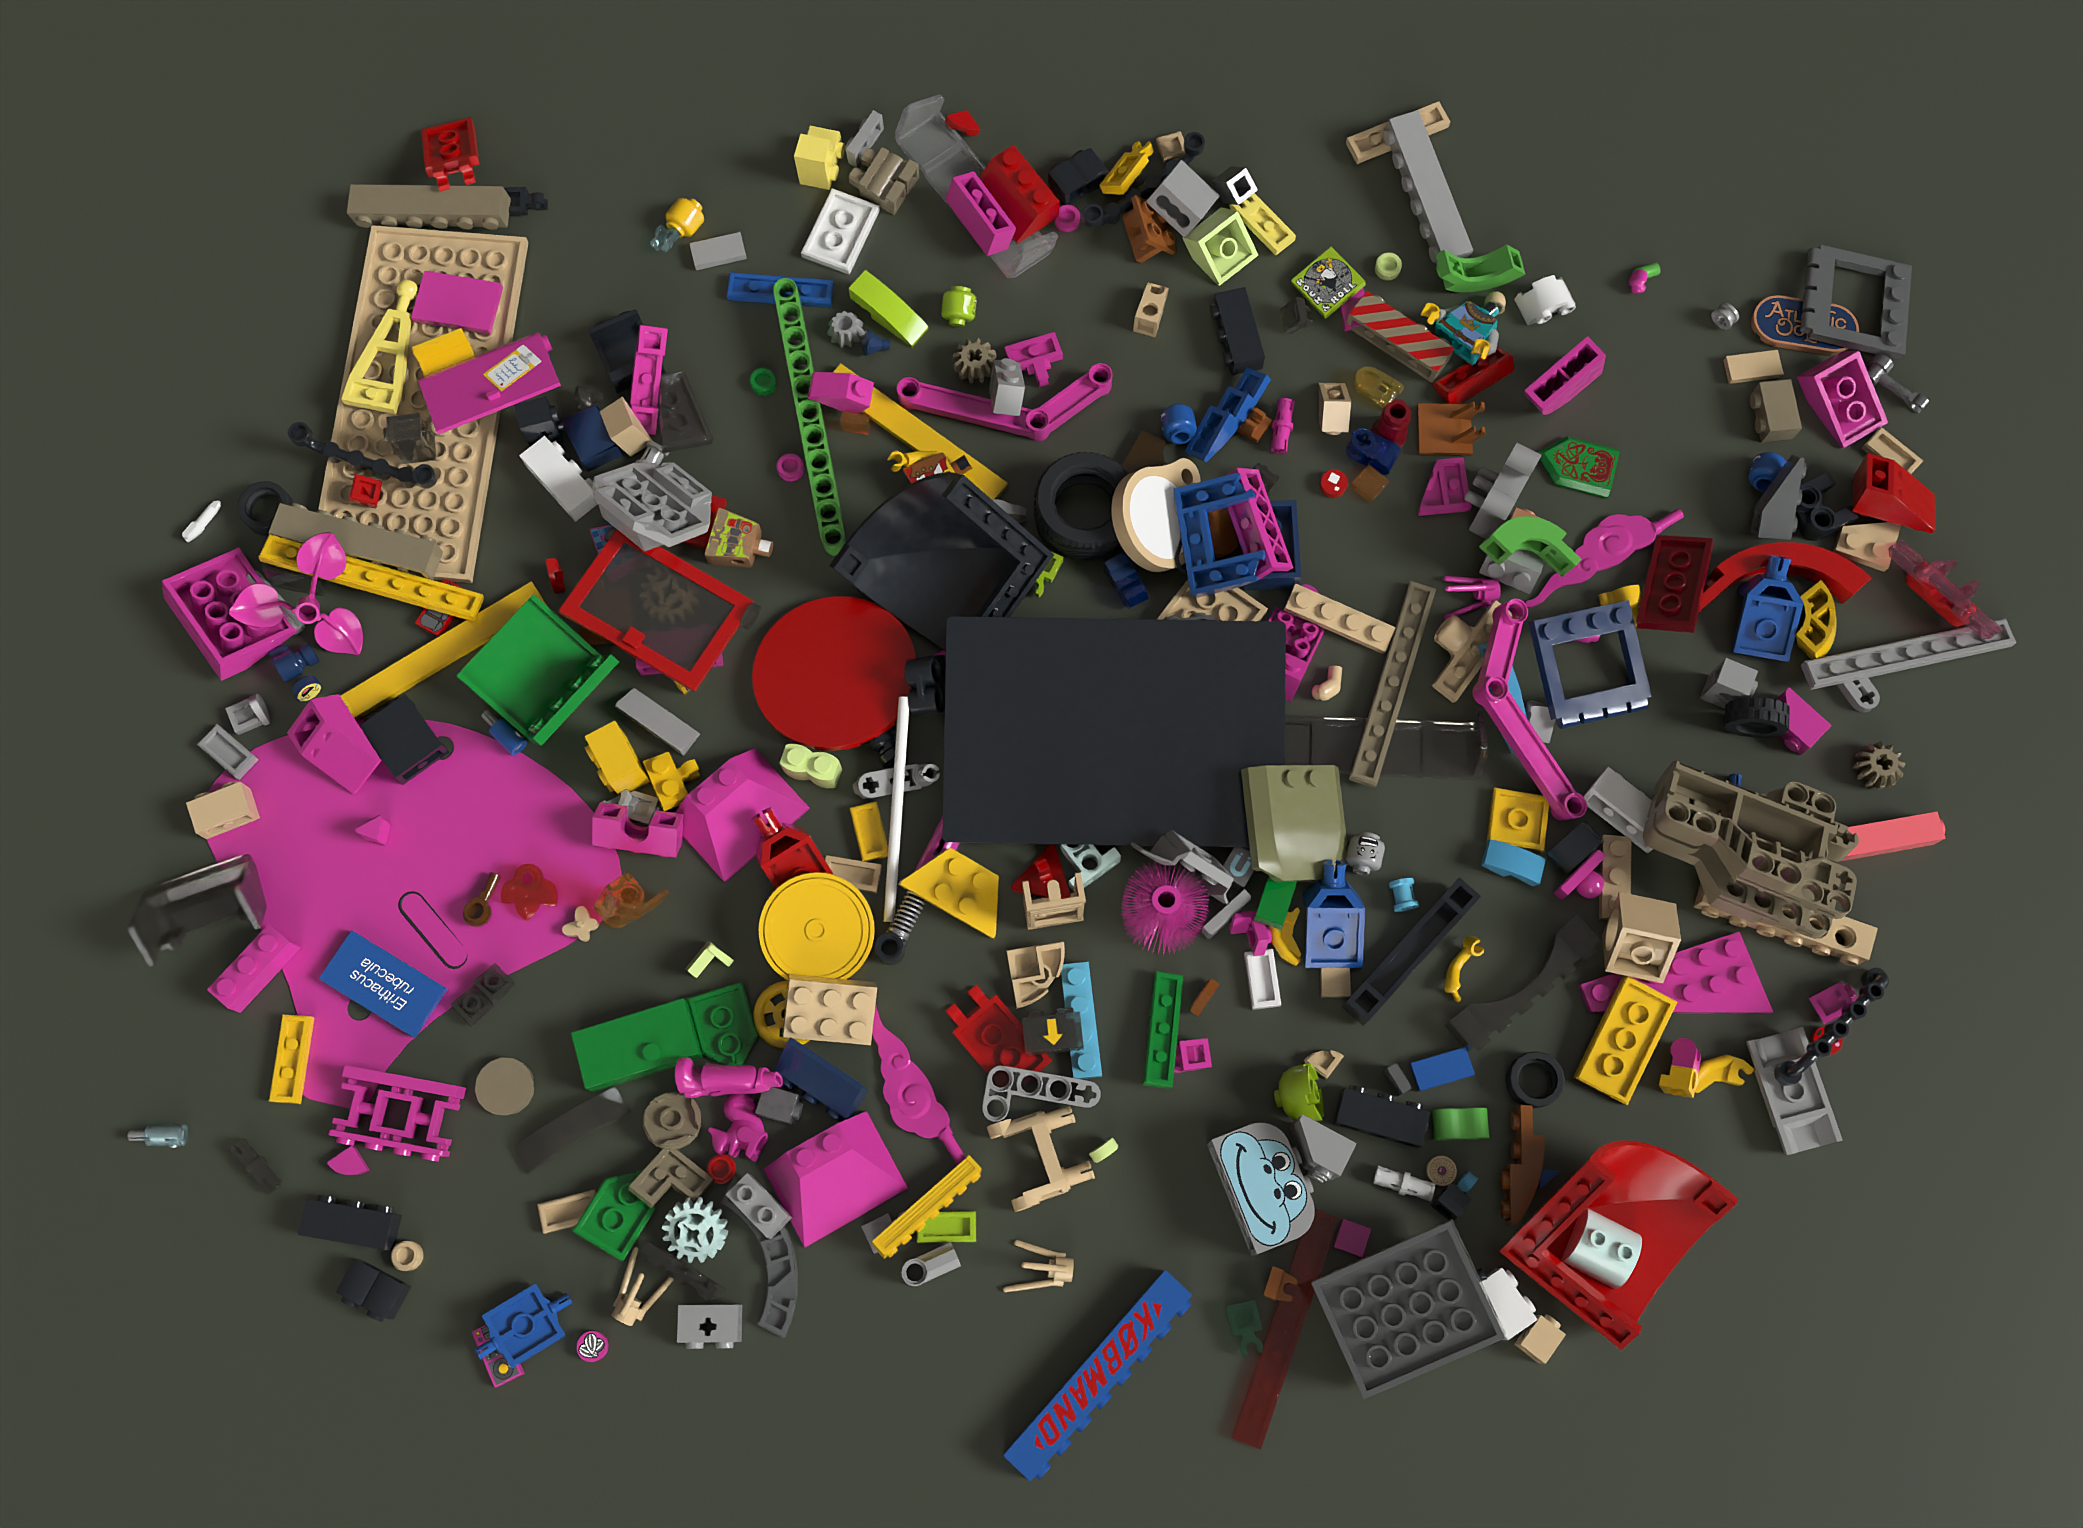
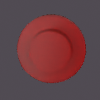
M715 1155L707 1164V1174L717 1184L728 1183L736 1174V1163L728 1155Z

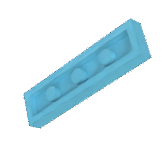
M1089 962L1063 964L1061 978L1073 1078L1088 1079L1102 1077Z

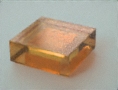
M842 412L840 421L843 432L869 435V416Z
M1368 465L1351 483L1350 487L1372 503L1388 485L1389 480L1372 466Z

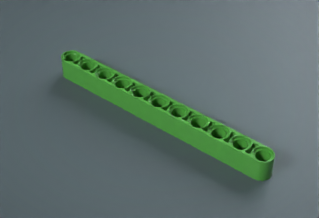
M782 278L774 284L773 292L820 538L825 551L830 555L836 556L847 542L821 403L809 399L808 393H800L802 389L810 387L811 376L814 372L809 341L796 283L792 279ZM786 292L792 293L788 297H782V294ZM790 316H796V317H797V318H796L795 320H793V321H787V320H786V319H787L788 317H790ZM794 340L802 341L798 345H791V342ZM799 364H806L804 369H795ZM809 412L816 413L811 419L804 418ZM813 437L821 438L818 443H809V440ZM816 462H826L822 468L813 467ZM823 486L831 487L827 493L821 494L818 492ZM827 511L836 512L835 516L830 519L823 518L824 513ZM832 536H839L841 538L836 544L828 543V539Z

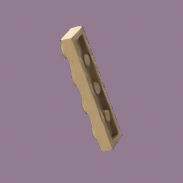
M1439 101L1418 109L1428 136L1449 128L1450 120ZM1388 122L1347 138L1346 145L1356 164L1391 151L1390 145H1386L1383 136Z
M1296 583L1284 607V611L1381 654L1386 652L1396 628Z

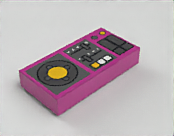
M486 1325L472 1331L477 1346L490 1340L489 1330ZM497 1350L483 1357L494 1388L525 1374L521 1364L510 1369L504 1356Z

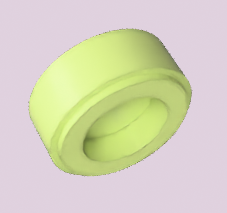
M1394 253L1381 254L1375 264L1376 275L1383 280L1395 279L1400 274L1402 268L1401 259Z
M1111 1137L1092 1150L1089 1155L1094 1163H1098L1117 1150L1118 1144Z

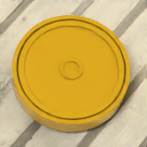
M808 872L786 880L769 896L761 912L759 940L762 952L770 966L786 980H788L789 974L848 979L858 971L870 953L874 940V920L868 902L852 883L831 873Z

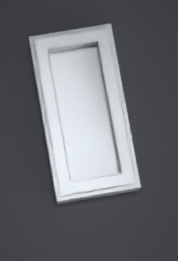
M1267 949L1265 954L1261 956H1253L1252 951L1245 952L1244 959L1252 1010L1280 1007L1281 999L1273 949Z

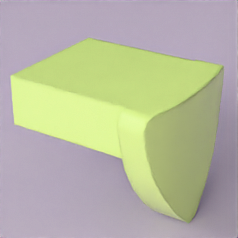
M708 941L685 970L697 978L714 956L728 967L734 960L718 949L712 942Z

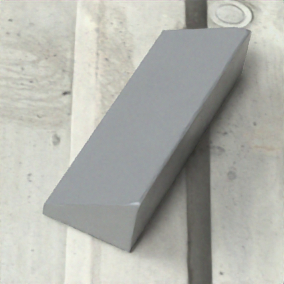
M635 688L615 705L619 712L683 756L700 736L699 732Z

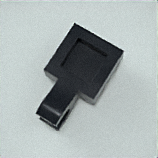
M526 187L504 188L511 198L509 216L528 215V208L538 211L548 210V200L544 199L543 193L529 194Z

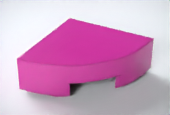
M350 1146L327 1162L334 1171L344 1175H361L370 1171L355 1146Z

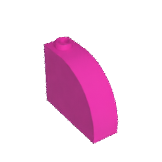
M1587 336L1526 388L1524 395L1543 415L1550 414L1574 398L1602 374L1606 354Z

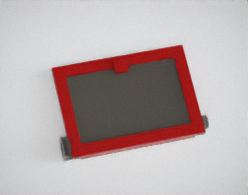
M613 526L610 527L604 537V541L607 542L559 609V613L684 687L696 692L739 626L746 630L753 626L760 614L761 606L662 547L658 546L643 551Z

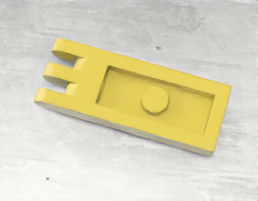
M1255 193L1239 205H1229L1231 210L1238 211L1243 223L1275 256L1295 241L1296 235Z

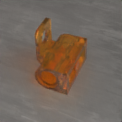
M627 871L604 888L593 908L610 927L623 928L630 920L639 919L663 902L669 894V890L665 889L647 903H644L642 887Z

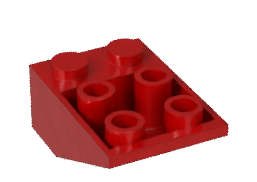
M1867 453L1853 476L1852 511L1864 516L1874 517L1889 523L1933 534L1935 531V494L1895 460Z

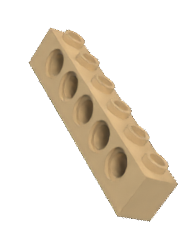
M1701 883L1694 904V908L1702 910L1701 913L1713 918L1720 916L1729 919V923L1734 926L1757 929L1756 932L1760 935L1767 937L1778 936L1783 938L1784 942L1796 947L1803 945L1812 948V952L1817 955H1832L1840 958L1839 961L1850 966H1857L1870 959L1878 929L1844 916L1841 919L1833 918L1830 930L1820 938H1810L1765 919L1753 923L1711 907ZM1782 907L1783 914L1790 919H1794L1793 911L1788 907ZM1809 918L1810 924L1815 929L1822 930V925L1817 919ZM1836 933L1842 936L1844 940L1843 946L1837 943L1835 939Z

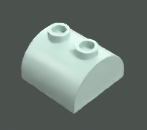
M1586 1208L1577 1218L1561 1261L1573 1269L1613 1289H1617L1626 1282L1635 1268L1641 1252L1642 1238L1641 1235Z

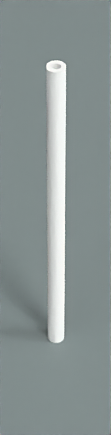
M899 697L883 922H893L896 910L909 719L908 697Z

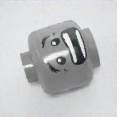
M1358 832L1356 836L1349 839L1346 862L1349 866L1353 867L1354 873L1369 875L1370 871H1376L1381 868L1385 845L1376 834Z

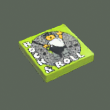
M1332 247L1327 249L1291 280L1292 285L1325 319L1366 285L1365 280Z

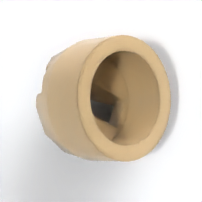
M1498 291L1489 293L1484 305L1487 302H1492L1499 309L1497 315L1503 313L1506 305L1505 296Z

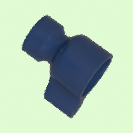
M309 643L299 647V651L295 653L285 644L269 651L272 662L285 683L301 676L304 672V667L313 666L320 662Z

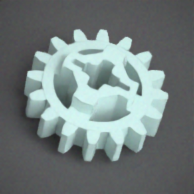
M689 1197L686 1198L683 1205L677 1202L673 1210H670L666 1215L667 1221L663 1224L662 1229L668 1232L664 1235L663 1241L672 1242L668 1250L673 1251L677 1249L679 1251L678 1259L685 1254L688 1256L689 1263H692L695 1257H698L702 1263L707 1255L713 1258L717 1253V1249H722L725 1243L724 1239L728 1235V1231L723 1228L728 1221L727 1219H719L722 1209L714 1211L712 1209L714 1202L710 1201L707 1205H703L702 1197H699L696 1203H693ZM677 1226L681 1229L680 1233H678ZM711 1226L713 1227L714 1232L713 1239L711 1238L713 1235L710 1231Z

